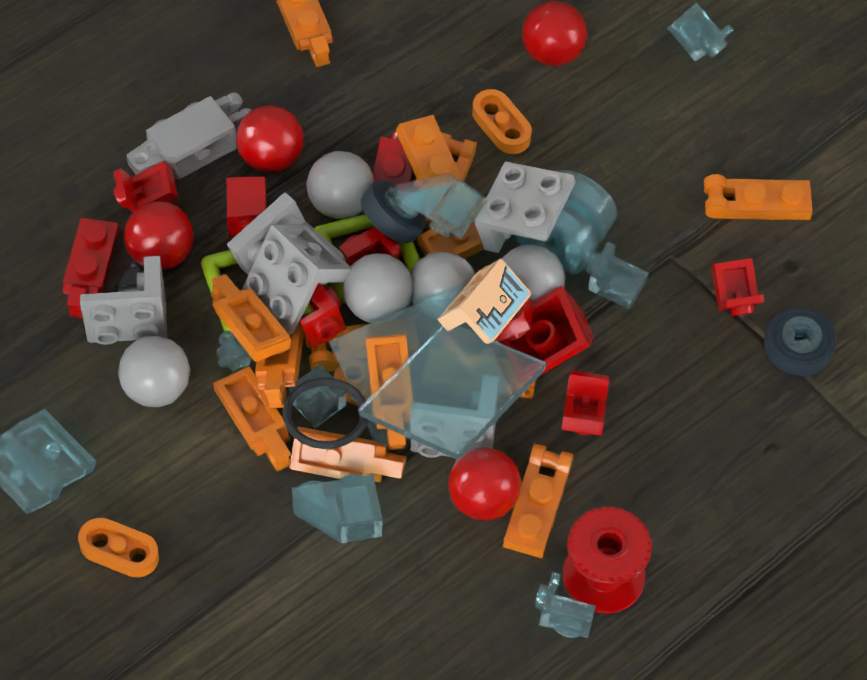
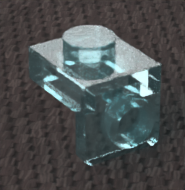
M697 2L667 27L694 61L705 54H708L711 58L718 54L728 45L724 38L733 31L729 24L719 30Z
M608 242L601 253L596 251L588 263L586 272L590 274L588 290L631 309L648 280L649 272L615 257L616 245Z
M552 572L549 585L541 583L535 602V608L541 609L539 625L555 629L557 633L565 637L576 638L581 636L588 638L596 606L557 596L561 574Z

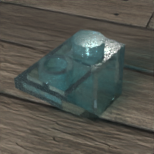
M451 173L397 184L393 189V193L399 198L396 204L398 207L413 217H416L419 212L432 220L429 227L447 239L451 233L461 239L487 202L483 194Z
M349 474L340 480L323 483L320 481H308L299 487L291 488L294 515L338 542L347 543L382 536V514L373 474L364 476Z

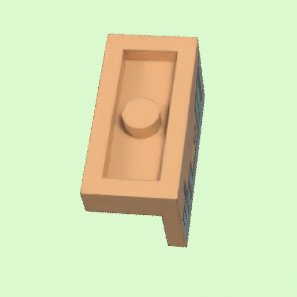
M500 258L479 270L437 320L447 331L467 322L484 343L489 344L498 337L531 296V292Z

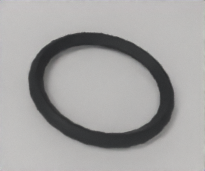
M317 378L297 386L289 394L283 407V421L289 433L302 444L319 449H335L355 441L363 433L369 419L368 404L360 391L347 382L333 378ZM318 386H332L343 389L358 402L361 413L359 423L350 434L333 441L312 439L301 433L292 421L291 409L296 398L303 392Z

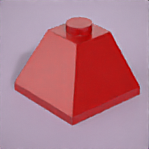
M562 285L533 302L534 312L531 329L526 334L515 340L505 339L501 341L520 386L527 384L588 348L594 339V335L581 307Z

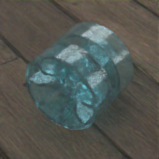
M556 170V172L573 175L576 183L549 238L546 241L518 235H515L519 245L534 244L547 248L558 257L563 265L565 274H577L584 270L597 250L598 243L604 239L615 222L617 208L611 196L592 179L574 171Z

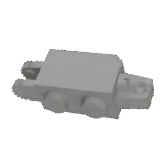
M236 92L223 96L216 101L209 96L200 102L191 103L183 111L168 119L159 120L151 128L147 129V141L127 154L128 165L137 175L164 161L172 168L174 179H181L237 149L236 133L243 117L251 109L244 108L238 112L243 100Z

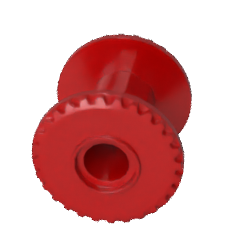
M604 506L584 513L575 521L568 535V556L563 567L564 586L575 603L590 612L599 614L620 612L634 604L643 591L645 568L649 563L652 552V541L649 531L638 517L622 508Z

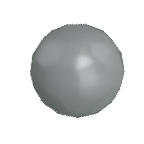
M334 151L323 155L310 169L306 182L308 197L313 206L325 216L335 219L354 217L363 211L361 198L368 187L374 183V177L369 165L358 155L350 152Z
M534 244L520 245L502 258L507 266L530 290L532 303L562 285L564 287L565 273L562 263L554 253L543 246Z
M429 253L420 259L410 272L414 286L412 305L425 317L438 321L437 319L474 277L475 272L472 266L455 253Z
M371 254L362 257L351 265L352 269L343 284V294L346 305L355 316L369 323L380 324L391 322L406 311L412 301L414 286L410 272L401 261L387 254Z
M147 336L136 340L126 348L120 360L118 376L122 389L133 401L147 407H162L173 403L183 394L189 382L191 369L185 352L174 341L160 336Z

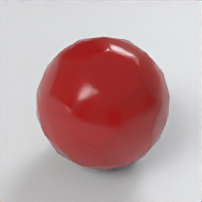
M551 0L536 6L525 18L522 28V40L527 53L535 61L546 66L559 67L570 63L583 51L587 40V27L582 14L574 6L562 1Z
M274 105L260 106L249 111L241 120L236 133V145L240 156L255 170L267 173L280 172L289 168L299 158L304 145V133L300 122L285 108Z
M154 201L143 204L132 213L126 222L124 240L127 251L139 265L144 267V257L160 256L163 271L176 267L187 257L192 249L194 233L191 221L178 206L167 202Z
M475 448L467 451L455 461L450 472L448 489L452 502L463 514L476 520L490 521L503 517L515 506L520 496L522 481L518 467L505 453L492 448Z

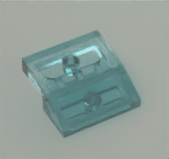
M45 409L28 417L0 436V487L27 515L59 499L62 487L94 471L96 460Z

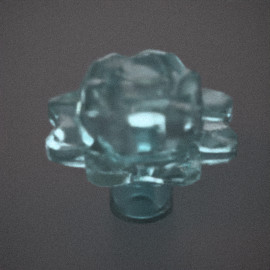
M225 331L219 337L221 347L216 352L220 357L218 364L221 367H229L232 371L249 366L253 359L232 332Z

